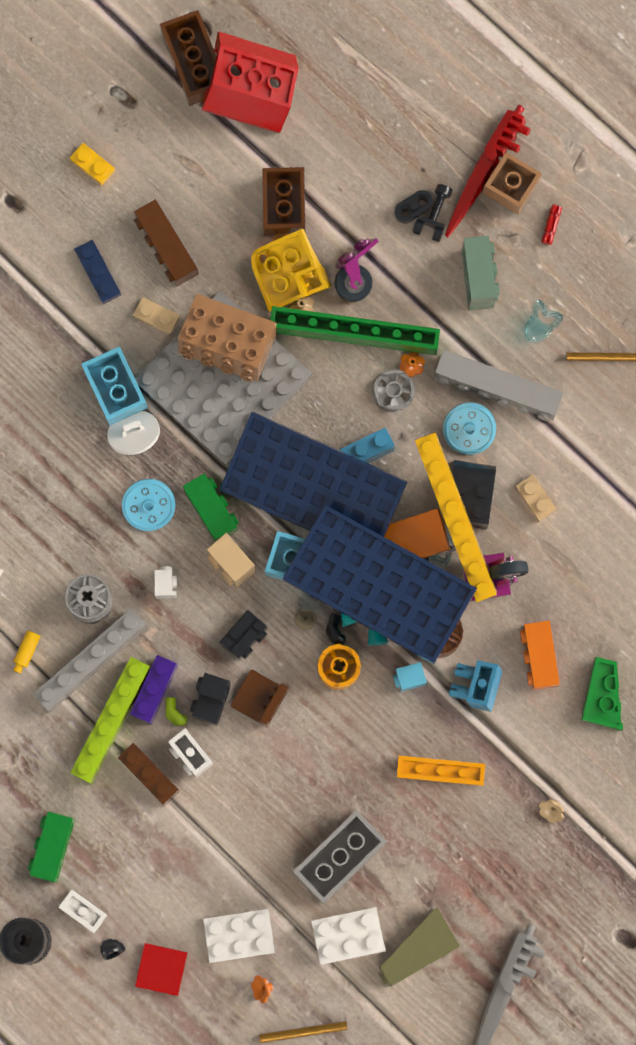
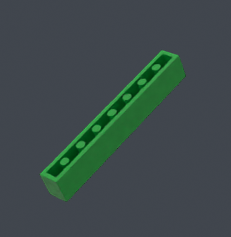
M272 306L270 321L276 322V334L437 355L440 329L276 306Z

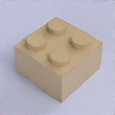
M227 533L207 549L209 564L215 570L220 569L222 571V578L229 586L234 585L237 589L256 572L253 562Z

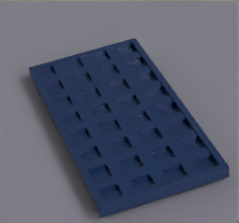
M251 412L219 490L308 531H311L326 505L384 537L408 481L258 413Z
M326 505L282 578L284 582L432 664L436 663L477 591V588Z

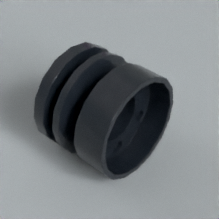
M22 917L13 919L3 927L0 933L1 953L14 964L32 965L39 963L47 957L51 949L52 937L50 930L37 919ZM25 937L32 939V941L29 942L30 946L24 945V942L26 941Z

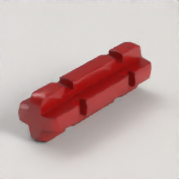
M553 204L551 206L550 215L544 230L545 233H543L541 240L543 244L552 245L562 211V207Z

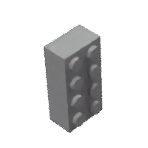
M356 810L293 873L324 904L387 841Z

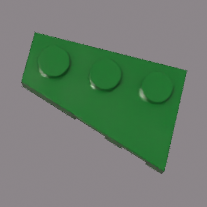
M594 657L580 720L623 731L620 712L622 710L618 692L617 662Z

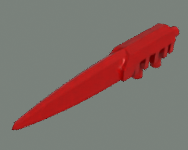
M517 105L514 111L507 110L485 146L455 206L445 233L447 238L456 229L482 192L485 184L500 162L499 157L503 158L507 150L519 152L521 146L514 143L517 139V133H522L526 136L530 134L531 128L524 126L526 121L524 116H522L525 110L523 106Z

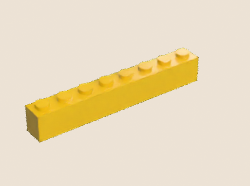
M436 431L415 439L414 441L468 582L477 588L474 594L476 603L497 595L496 588L490 577L488 567Z

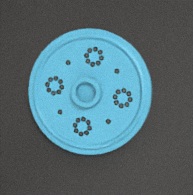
M472 402L462 403L455 406L447 414L443 424V433L446 442L452 449L462 454L474 455L483 452L492 444L496 435V422L492 413L486 407Z
M142 479L133 483L125 491L122 499V511L126 520L133 527L143 531H153L162 528L171 520L175 512V498L171 489L163 482L156 479Z

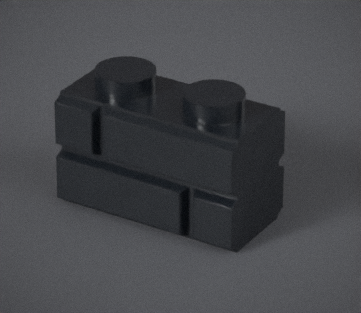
M247 610L219 643L238 661L242 657L247 659L253 652L251 647L256 641L261 643L268 635L265 632L268 628L261 620Z

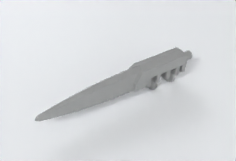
M527 924L524 934L516 933L487 1003L475 1045L490 1044L514 991V983L519 984L523 975L534 979L537 971L527 967L531 955L542 959L545 950L536 947L538 939L532 937L536 927L531 924Z

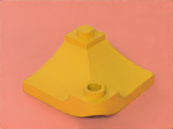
M304 229L261 246L252 254V269L269 312L272 311V306L283 307L332 287L325 268L322 267L316 257ZM262 255L266 256V260L264 262L261 260Z

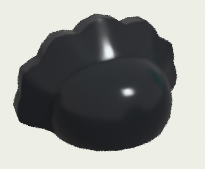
M109 938L103 941L100 946L101 955L105 960L113 959L126 950L123 943L117 939Z

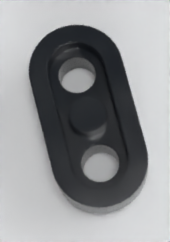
M419 190L401 201L395 207L394 215L396 220L402 224H407L418 218V215L421 216L430 210L433 203L432 195L428 191ZM424 200L426 204L420 205L418 202ZM406 211L409 215L404 217L401 213Z

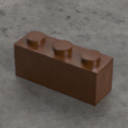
M134 743L118 757L164 807L180 792Z

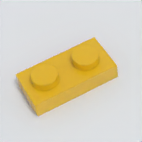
M84 143L70 157V161L101 186L115 171L112 165Z

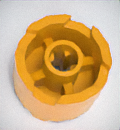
M341 644L329 646L322 652L318 660L317 670L319 678L331 689L342 690L349 688L359 677L361 663L354 649ZM339 662L340 665H345L342 672L334 670L335 663Z

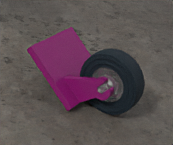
M377 238L361 239L353 246L355 249L352 252H346L338 258L339 263L335 267L340 270L335 276L334 286L342 299L349 302H357L366 298L372 289L371 274L365 267L359 265L358 259L379 242Z
M504 552L483 556L497 591V595L490 598L511 595L510 585L518 582L517 577L529 573L526 561H514L513 556L505 558ZM463 569L465 582L469 583L465 571Z

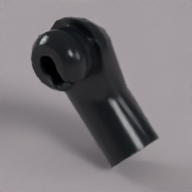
M331 614L326 627V634L334 645H343L346 637L338 629L341 616Z

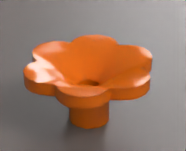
M410 352L409 354H403L399 369L409 377H414L415 374L420 375L424 371L425 359L419 356L418 353Z
M260 975L255 976L254 981L251 983L255 1000L266 1003L267 997L270 996V991L273 990V985Z

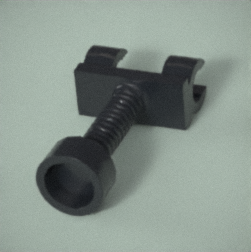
M437 184L434 191L437 198L429 219L418 215L413 233L420 235L423 226L426 225L435 229L432 240L440 242L445 225L436 221L444 200L449 199L452 194V188L443 184Z

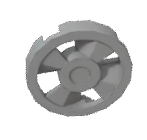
M391 369L384 371L374 382V399L380 407L387 411L396 412L403 410L410 405L414 398V382L402 370ZM398 376L405 379L401 384L397 382ZM381 380L387 384L386 387L378 385ZM402 392L410 394L407 402L400 397ZM387 397L391 399L390 405H385L382 402Z

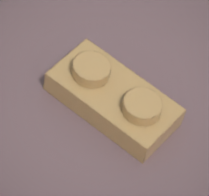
M142 297L133 314L134 318L170 336L180 319V315Z
M531 475L515 486L538 522L557 510L534 475Z

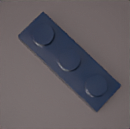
M93 239L74 248L102 304L121 296V292Z

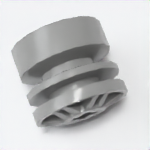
M86 574L78 576L66 588V605L73 616L80 622L86 624L99 623L107 618L112 611V593L104 580L96 575ZM84 595H91L93 600L91 602L85 601Z

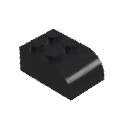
M454 460L452 476L472 527L487 529L496 466Z

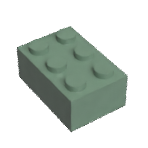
M489 236L464 238L461 253L468 309L470 311L494 308L495 301H498V295H500L499 283H495L497 265L496 262L492 263L493 255L495 254L494 243L490 242Z

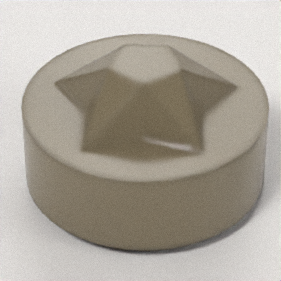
M302 607L297 611L294 621L299 628L308 630L315 625L317 615L311 608Z

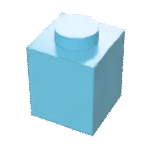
M421 662L397 668L395 670L396 675H393L395 687H400L401 692L427 684Z

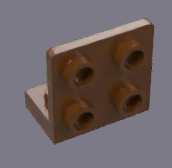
M251 669L230 706L268 728L289 688L282 683L279 685Z

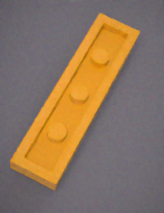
M398 756L397 778L484 786L485 764Z

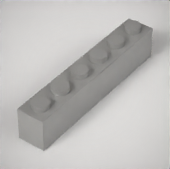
M443 350L434 376L441 384L458 386L457 389L463 392L472 391L477 393V396L486 400H489V398L495 399L498 404L509 407V405L517 407L519 412L529 414V412L534 413L539 419L544 421L554 420L564 393Z
M131 608L33 695L49 713L52 712L147 628V625Z

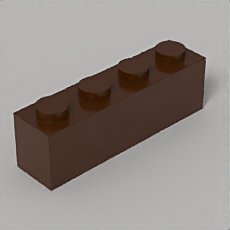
M155 199L135 210V219L133 221L138 230L143 229L146 234L144 240L148 247L155 249L156 254L154 256L159 265L164 264L167 269L165 275L170 283L174 281L178 287L199 275L198 268L157 200Z

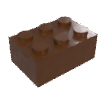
M304 167L262 168L264 236H285L300 229H304L306 234Z

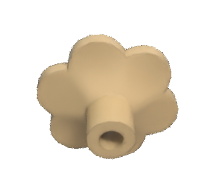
M310 297L290 304L291 309L314 312V300Z
M549 799L547 802H540L539 807L541 810L539 813L542 817L547 818L551 823L563 820L564 809L558 801Z

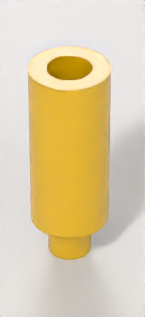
M26 630L13 660L16 663L13 669L14 672L21 674L23 668L28 667L40 640V635Z

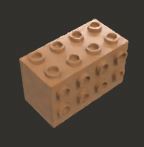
M196 294L178 336V353L185 359L199 360L207 367H218L226 374H237L245 381L252 382L253 380L258 382L276 338V322Z

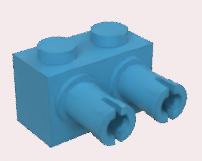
M477 660L476 667L457 663L456 667L458 669H455V676L472 679L470 688L452 683L450 687L452 690L449 691V696L466 700L471 708L492 712L503 672L497 664Z

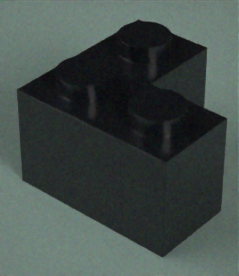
M204 673L203 677H199L196 685L199 696L197 700H193L190 708L194 719L218 726L231 688L230 680Z

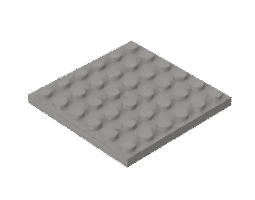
M221 290L212 298L240 309ZM178 334L135 380L145 393L227 466L233 458L251 412L272 419L313 376V373L275 340L258 382L253 380L248 382L237 374H226L218 367H207L199 360H188L178 353Z

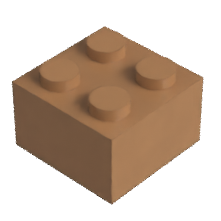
M506 152L485 184L483 194L519 215L540 182L542 173Z

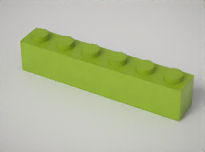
M130 657L70 772L73 776L91 785L93 784L151 669L149 665Z

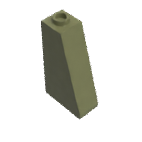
M438 908L434 909L380 966L381 972L378 974L384 985L389 983L390 987L460 947Z

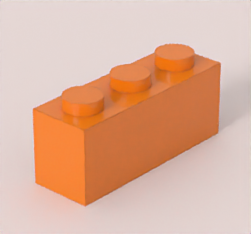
M550 620L524 624L523 630H520L521 643H525L526 651H523L524 663L529 666V672L526 673L528 686L532 685V690L558 687L560 681Z

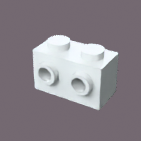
M186 728L168 741L172 746L168 750L176 759L180 757L185 764L182 767L189 776L194 774L197 778L213 765V762Z

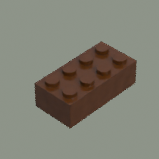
M199 10L160 23L163 40L189 106L203 102L205 91L211 84L216 54Z

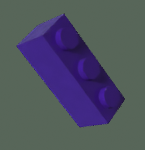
M159 655L156 656L131 710L130 715L152 725L176 673L177 663Z

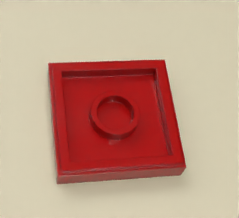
M145 943L135 987L178 996L188 952Z

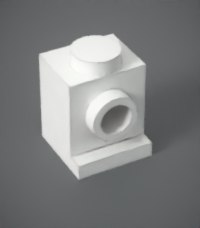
M163 566L160 567V570H155L156 599L178 598L177 591H173L174 588H177V576H173L172 567Z

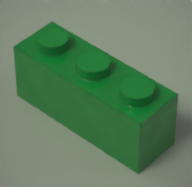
M204 473L185 484L183 490L216 542L226 533L230 536L237 532L239 521L233 512L229 514L226 506H228V503L223 495L218 496L216 493L217 485L212 477L207 478Z
M49 811L47 816L43 815L40 823V828H43L41 837L37 836L34 844V849L37 851L35 857L31 858L27 870L30 871V876L57 883L74 826V818Z

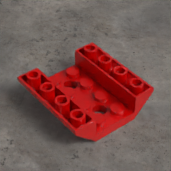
M219 31L214 47V52L217 55L211 84L205 91L201 110L280 133L290 111L299 70L296 55ZM232 66L239 69V76H234L231 73L230 68ZM271 78L278 81V88H273L270 85Z

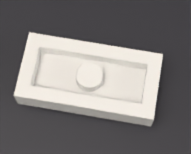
M72 889L59 906L61 910L93 933L98 930L108 916Z

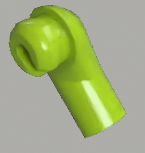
M167 697L165 699L166 718L174 726L186 725L187 716L176 710V698Z

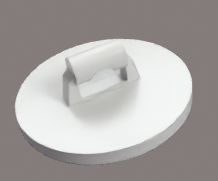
M141 411L110 425L107 438L110 446L116 452L124 455H135L148 450L155 444L160 434V427L157 419L152 414Z

